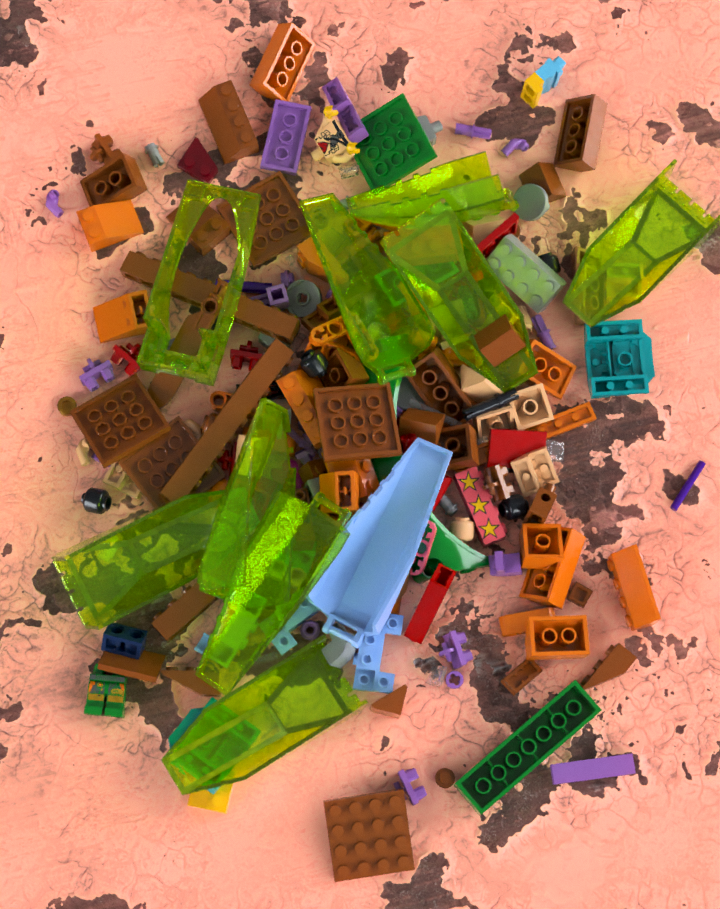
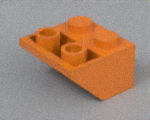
M354 470L335 471L319 475L321 514L356 512L360 508L358 472Z

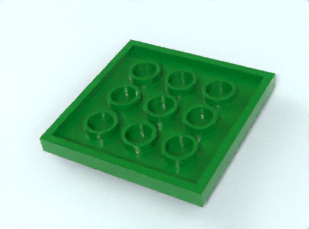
M403 93L361 119L369 136L356 144V148L360 149V153L355 154L354 158L374 195L438 157Z

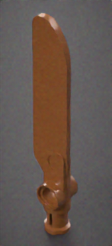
M221 278L217 279L218 283L213 292H210L208 297L202 301L200 312L186 317L147 390L159 409L166 406L175 396L217 316L223 311V305L226 301L225 296L233 285ZM214 302L216 307L214 311L210 312L209 305Z

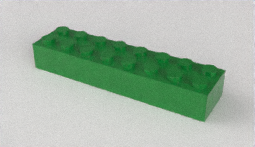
M574 680L453 785L479 816L482 815L602 710L581 685Z

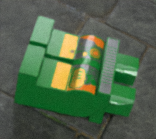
M96 663L93 674H90L84 714L124 718L128 678L113 673V676L106 675V671L97 669L98 664Z

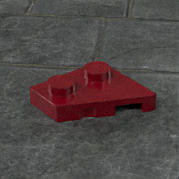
M195 137L177 164V168L209 186L217 174L218 168L199 139Z

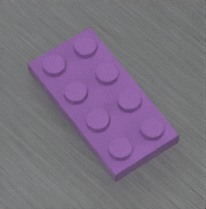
M275 100L260 169L297 175L312 106Z

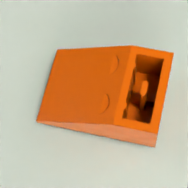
M146 289L127 293L93 307L100 344L156 332Z

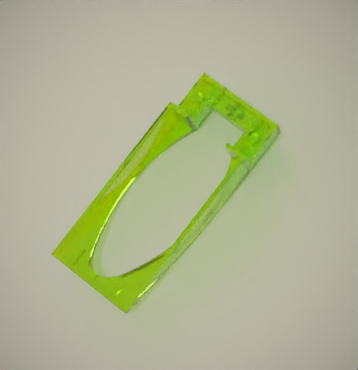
M190 179L187 180L143 316V320L148 327L136 361L141 370L158 374L163 372L193 379L196 383L214 386L245 279L260 206V194ZM224 198L230 203L234 212L238 255L215 329L209 330L201 327L198 329L202 342L197 357L169 351L167 348L171 339L169 323L170 297L181 255L206 207L213 200Z

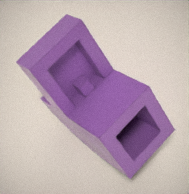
M284 283L266 288L267 293L249 298L251 300L258 299L268 307L275 306L281 312L290 306Z
M494 551L495 555L488 556L491 576L523 575L520 553L504 554L503 551Z

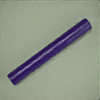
M698 461L670 506V509L673 511L678 510L706 465L703 461Z

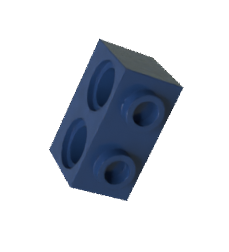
M109 622L103 633L101 650L139 660L145 649L148 631Z

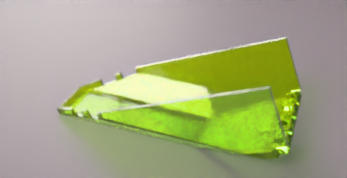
M676 159L587 248L562 303L590 328L642 302L720 226V215L716 219L710 214L704 218L703 215L706 211L696 202L690 206L689 203L692 199L682 190L675 193L678 187L669 180V177L677 163Z
M441 198L428 206L432 213L428 214L424 209L413 217L415 225H412L408 220L397 228L400 233L399 236H396L394 231H392L379 242L459 360L487 378L501 391L506 392L518 387L538 373L524 316L449 203L444 198ZM506 314L523 339L526 347L494 367L479 350L474 335Z
M260 398L213 519L197 576V583L200 584L199 590L201 592L243 608L249 606L251 609L290 604L296 468H291L289 453H294L293 447L288 448L286 433L291 432L288 410L267 398Z
M244 487L229 489L219 517L236 523L247 495ZM225 490L183 495L51 557L57 572L65 571L66 573L60 576L66 591L74 589V592L68 595L75 609L82 606L83 609L78 611L77 614L85 628L100 630L198 578V569L213 519ZM250 499L237 528L239 542L246 538L260 523ZM217 522L202 570L203 574L220 566L222 560L235 550L234 529Z
M325 634L201 711V714L161 759L182 796L247 780L365 709L368 703L365 699L360 702L356 694L348 697L347 694L353 691L352 687L345 677L340 680L337 679V677L343 674L340 668L330 666L326 662L327 660L321 651L326 643L327 637Z

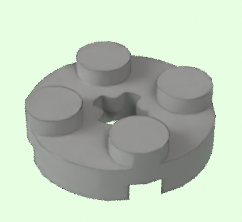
M297 280L287 288V296L290 303L287 310L300 318L314 312L317 304L323 301L320 288L308 280ZM302 294H303L304 296H307V299H306V302H305V303H304V302H301V303H300V301H299V300H301V295H302Z

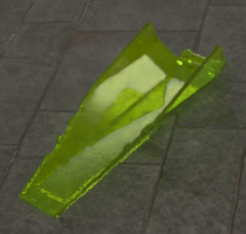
M334 193L300 200L301 210L353 347L363 365L376 374L380 385L387 384L388 381L401 377L415 376L416 369L411 361L431 345L436 330L405 279L388 257H384L380 253L377 244H373L369 240L366 231H362L358 227L355 218L349 214L348 210ZM402 365L405 367V369H401L385 374L384 372L385 370L399 367Z
M277 492L238 561L230 582L231 587L223 600V608L216 618V626L213 633L210 634L207 647L203 652L195 673L196 676L223 695L228 696L304 602L341 552L351 534L344 526L351 517L352 512L350 510L341 508L327 499L325 494L321 492L314 496L310 504L288 493ZM322 504L338 514V520L336 521L319 510V505Z

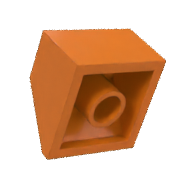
M522 523L519 532L521 569H542L564 559L561 524Z

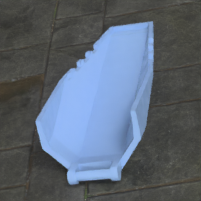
M417 437L403 454L400 461L394 465L386 479L379 483L380 486L376 491L370 494L367 502L361 509L359 508L344 526L305 593L309 602L328 617L322 632L326 634L331 633L351 643V646L359 648L364 635H379L392 611L417 554L451 460L452 451ZM335 621L357 631L356 635L353 636L334 627Z

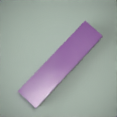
M336 77L322 86L330 105H333L332 110L338 111L337 117L347 138L351 142L359 143L368 137L369 133L340 80Z
M632 753L550 765L553 785L636 773Z

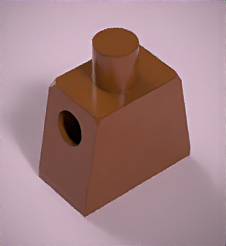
M546 483L544 488L540 487L522 523L544 524L557 497L554 493L556 487L553 484Z

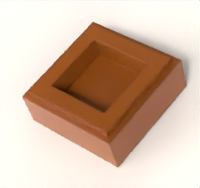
M576 581L566 599L584 608L593 591Z

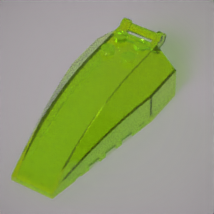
M486 151L432 167L429 173L419 175V173L413 174L412 179L404 182L401 179L396 180L395 185L387 188L382 185L346 198L351 216L376 224L403 228H420L449 207L453 212L456 224L470 220L477 221L482 219L483 216L497 215L501 211L508 209L516 211L519 208L518 201L513 198L512 190L510 188L502 189L499 175H491ZM448 216L433 226L450 225Z

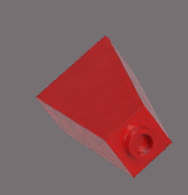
M441 563L438 564L404 633V636L409 638V640L422 644L457 571Z

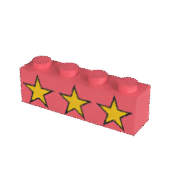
M472 467L454 474L453 480L471 521L475 523V531L482 547L485 548L503 541L506 538L507 529L505 524L499 521L498 516L500 514L497 506H493L490 500L492 495H490L489 489H482V486H484V476L481 470L478 471L476 467Z

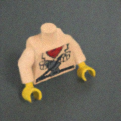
M333 105L326 106L324 108L325 116L314 138L318 148L312 151L311 155L316 162L325 157L330 163H348L355 154L360 153V149L356 148L357 142H351L347 138L340 121L336 118L333 119V116L338 115V111H332Z

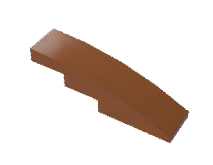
M362 275L357 276L333 290L331 297L317 304L314 312L301 319V324L311 332L315 327L343 315L358 303L373 288V285Z

